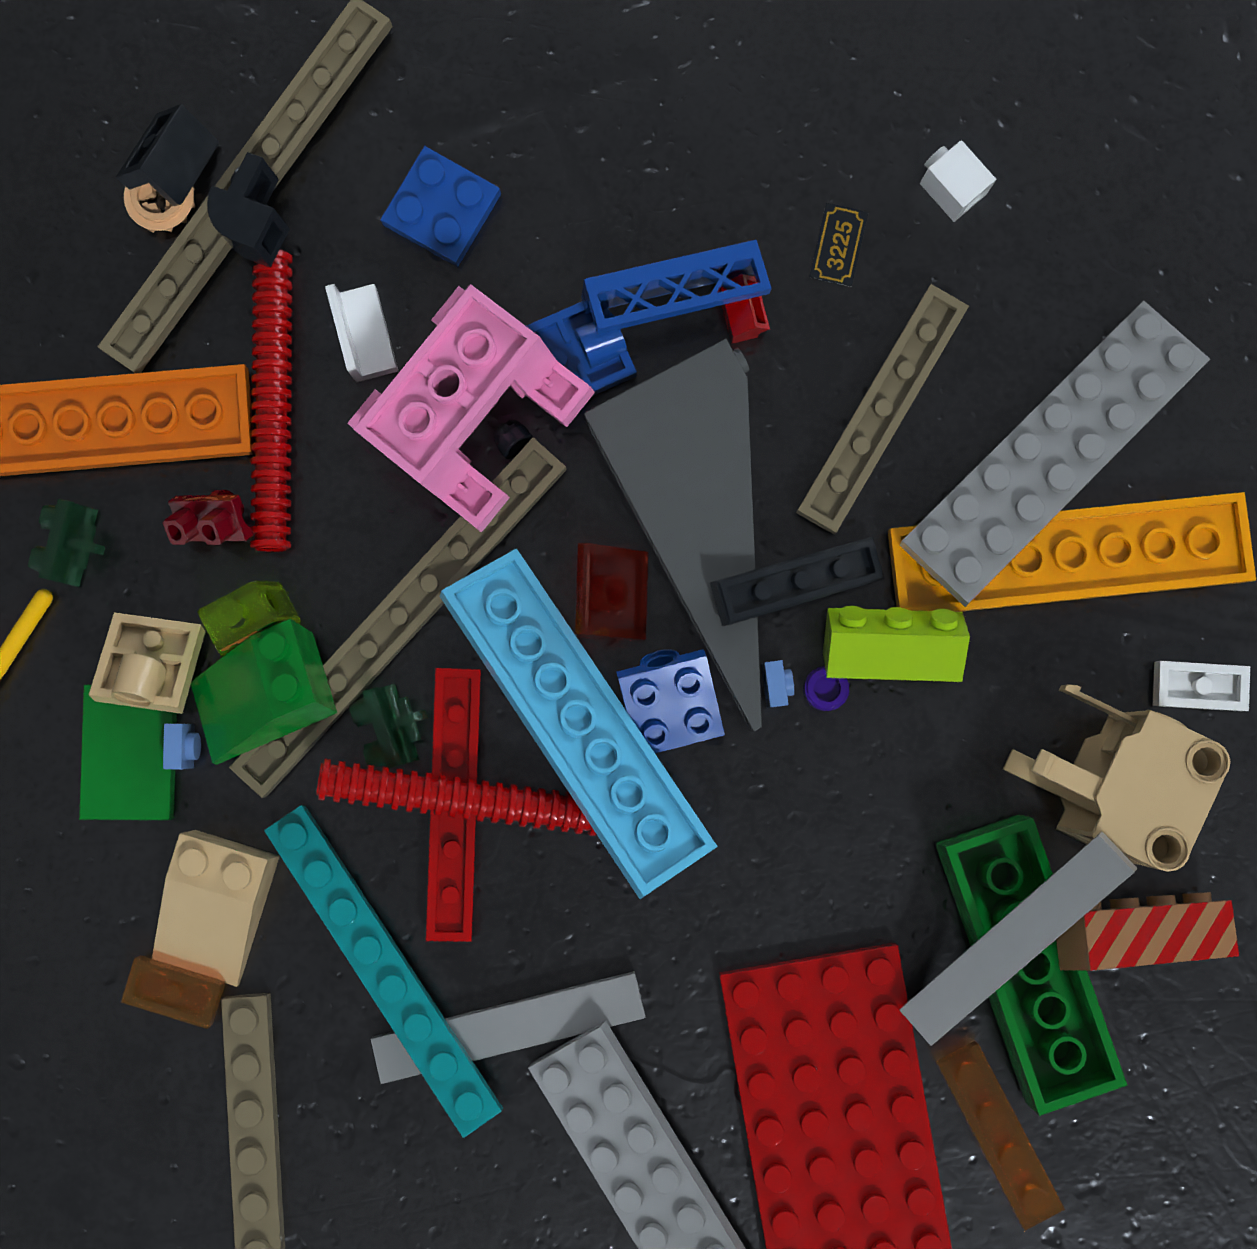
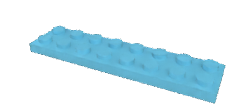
M517 548L441 590L440 598L639 899L718 847Z

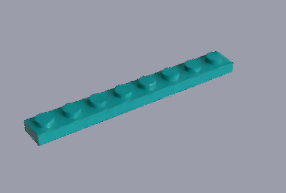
M306 805L299 806L265 829L264 832L461 1136L465 1138L503 1110L502 1105Z

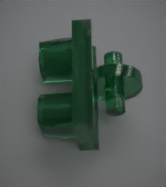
M58 499L57 505H45L42 507L39 523L42 529L50 531L46 547L36 546L32 549L28 566L31 569L40 572L39 578L77 587L80 586L83 570L87 568L90 553L104 556L106 548L105 546L93 543L97 526H94L98 513L97 509L63 499Z
M395 684L379 688L374 687L363 691L364 697L350 705L349 710L353 722L358 728L373 724L377 736L376 741L364 745L363 754L367 766H386L391 769L419 760L414 742L421 740V736L416 723L428 719L426 710L413 713L408 697L400 699Z

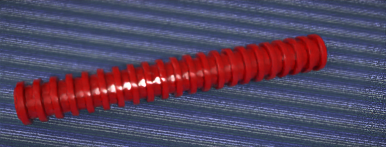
M281 249L271 268L259 263L252 267V273L257 277L252 281V287L257 290V292L252 294V301L257 305L252 308V315L256 317L252 321V328L256 330V333L252 335V342L256 344V347L252 348V356L256 357V360L252 362V369L256 371V374L251 376V381L256 385V388L251 390V395L256 398V401L251 403V409L256 412V415L251 417V423L256 425V429L251 431V437L256 439V443L251 444V451L255 452V457L251 458V464L255 466V470L251 472V478L255 480V484L251 485V492L255 493V498L251 499V506L255 507V512L250 514V518L255 521V526L251 527L255 540L250 541V547L255 548L257 551L281 552L291 548V542L287 540V535L291 534V528L287 527V522L291 521V514L287 513V508L291 507V500L287 499V494L291 493V486L287 485V481L291 480V472L287 471V467L291 466V459L287 457V454L291 452L292 447L287 444V440L292 438V433L287 430V426L292 425V419L287 416V413L292 411V405L287 402V399L292 398V391L287 389V386L292 384V378L287 375V372L292 371V364L288 362V359L292 357V350L288 348V345L292 344V336L288 334L292 330V323L288 321L292 317V309L288 307L292 303V295L288 294L292 290V282L288 280V278L292 277V268L288 265L293 262L291 254Z
M324 759V763H321L316 792L318 800L324 801L327 796L333 797V802L339 803L340 798L348 799L347 803L352 805L355 800L362 801V806H369V802L377 803V808H383L384 804L391 805L392 810H397L398 806H404L406 812H412L413 808H419L421 814H426L427 810H434V815L440 816L442 812H448V816L454 818L457 813L462 814L463 819L467 820L472 815L476 816L477 821H483L485 817H488L492 823H497L499 819H503L506 825H511L513 821H518L521 827H525L527 823H532L533 828L539 829L541 825H546V828L551 831L556 826L560 827L562 832H568L569 828L574 829L576 834H582L583 830H587L590 836L596 835L568 791L565 795H560L558 790L553 789L550 794L546 793L544 788H538L537 792L532 791L530 786H524L523 790H520L516 784H510L509 788H505L502 782H496L495 786H490L488 780H482L481 784H476L473 778H468L467 782H461V778L458 776H454L453 780H446L447 777L443 774H440L438 779L432 778V773L428 772L425 773V776H418V772L414 770L409 775L403 774V769L399 768L394 773L389 772V767L384 766L382 771L374 770V765H368L367 769L360 768V763H353V767L345 766V761H339L338 765L331 764V759Z

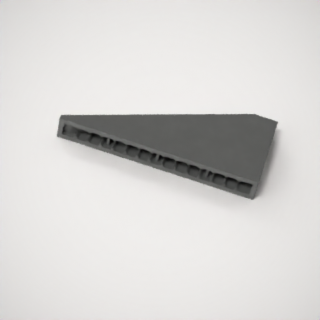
M724 339L585 412L584 418L589 431L749 730L756 731L762 727L758 620L755 617L722 626L710 582L755 570L748 379L745 374L749 371V366L741 350L738 347L732 350L727 339Z

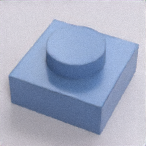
M783 660L762 663L761 671L766 708L789 705L787 696L794 695V681L791 669H784Z
M164 724L163 769L194 768V760L199 759L201 752V739L199 733H195V724Z

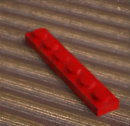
M435 668L432 778L439 779L440 774L446 775V780H453L454 776H458L461 778V782H467L468 778H473L477 784L481 669ZM430 810L426 941L472 942L476 816L470 815L469 820L463 819L462 814L456 813V816L452 818L448 816V812H442L440 816L434 815V810Z

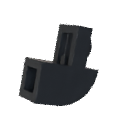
M247 152L240 167L234 171L231 177V185L228 191L215 186L211 187L207 200L208 215L215 229L239 255L271 268L290 228L274 208L267 206L279 179L263 157Z

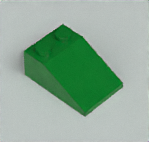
M292 619L249 636L191 681L211 760L216 765L337 714L314 635Z

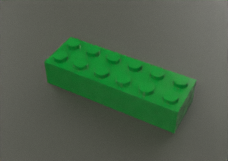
M1016 815L935 843L970 946L1053 875L1033 817ZM1056 940L989 996L1024 1101L1039 1116L1128 1086L1087 971L1060 970Z

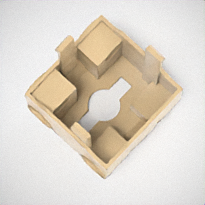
M1061 685L1059 691L1109 714L1100 734L1085 738L1074 764L1043 749L1040 750L1036 760L1012 749L1003 770L1061 798L1065 810L1055 830L1086 845L1099 833L1103 832L1133 864L1167 872L1176 871L1183 867L1189 859L1191 850L1226 774L1229 772L1230 757L1225 747L1188 729L1181 722L1152 710L1121 712L1080 692L1081 687L1078 685Z

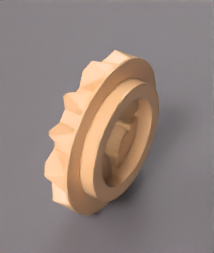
M149 183L130 190L125 186L124 204L128 214L138 225L153 233L162 230L172 232L173 227L180 223H187V216L191 208H195V188L192 187L181 205L173 206L165 200L166 207H164L165 211L163 212L156 203L150 202L157 198V190Z

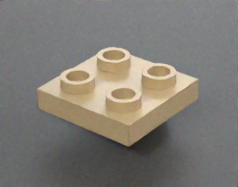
M114 612L89 696L96 702L182 714L205 635L204 628L201 624Z

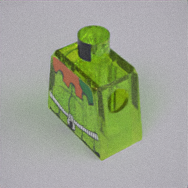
M255 580L249 582L197 611L215 648L222 657L251 635L288 619H292L296 623L301 622L282 584L272 581ZM268 599H271L275 609L270 605Z

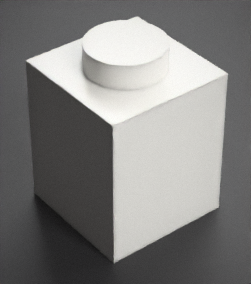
M961 140L950 150L945 146L941 147L926 161L924 165L927 167V171L920 185L955 222L987 195L997 179Z

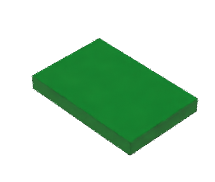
M84 685L79 820H173L175 769H163L164 724H177V713L96 702L89 696L92 685Z

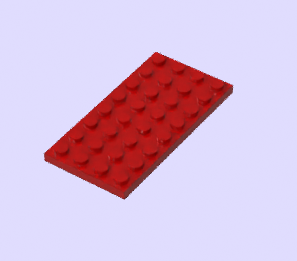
M889 943L719 972L765 1248L952 1249L913 1027L900 1012V1009L908 1002L898 945L896 943Z

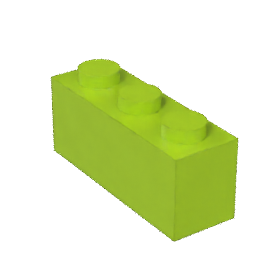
M858 606L828 608L823 646L826 677L962 682L970 640L963 612H954L949 609L912 611L901 607H892L887 610L863 609Z

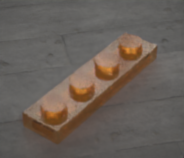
M973 1041L935 1061L1024 1231L1064 1211L1063 1204L979 1044Z

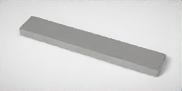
M1103 832L1099 833L900 1009V1012L932 1046L1137 870V867Z
M633 971L448 1017L445 1020L472 1061L580 1035L605 1020L609 1027L644 1019L646 1015L636 974ZM394 1031L376 1035L370 1039L381 1084L421 1074Z

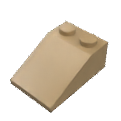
M197 830L180 833L165 878L152 961L236 987L239 986L280 855Z

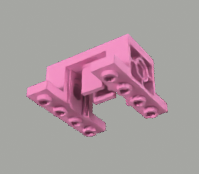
M470 284L466 290L460 286L456 288L431 319L436 327L384 392L381 394L375 389L347 424L476 529L483 532L510 497L470 465L472 461L459 450L461 445L477 428L509 386L522 399L526 395L565 427H568L595 392L591 386L556 360L540 336Z

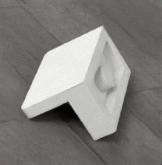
M335 284L325 286L346 368L356 382L398 372L376 286L371 284L341 293Z

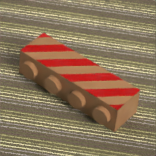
M1211 892L1182 894L1183 903H1176L1175 895L1147 896V906H1139L1138 898L1109 899L1110 909H1102L1100 901L1056 939L1060 970L1092 971L1239 956L1232 900L1212 901Z

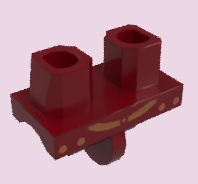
M216 490L210 495L175 496L168 501L172 515L163 521V526L172 545H185L189 541H204L207 545H220L224 541H246L253 536L251 527L245 523L242 517L244 506L239 494L234 495L229 490Z

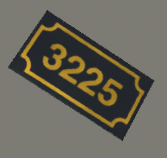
M826 203L810 278L852 287L868 212Z

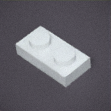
M1171 661L1154 662L1153 706L1249 711L1250 666Z

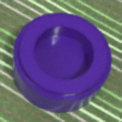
M825 666L814 669L807 675L803 684V693L806 701L813 708L821 711H831L842 706L847 700L849 682L847 678H827Z

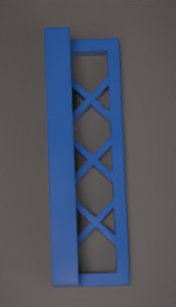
M752 240L586 278L583 281L581 297L586 313L591 312L597 334L767 295L770 294L772 288L757 240ZM742 274H754L757 283L742 287L730 279ZM716 283L709 295L699 297L688 290ZM721 287L727 289L726 291L719 292ZM673 293L666 305L656 307L645 301V299ZM678 297L684 299L683 301L676 302ZM630 303L623 315L604 318L602 309ZM635 307L641 309L640 311L633 312Z

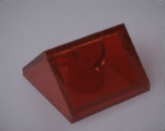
M578 543L575 635L577 638L646 640L648 552L591 543Z

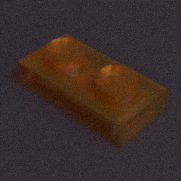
M140 955L134 958L121 1003L208 1029L213 1025L226 981Z

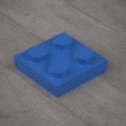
M424 146L380 220L383 226L458 268L501 196V191L494 184Z

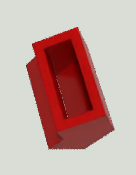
M745 274L730 279L742 287L757 283L755 276ZM721 287L719 292L726 291L727 289ZM762 296L722 305L731 344L758 338L760 333L770 330Z

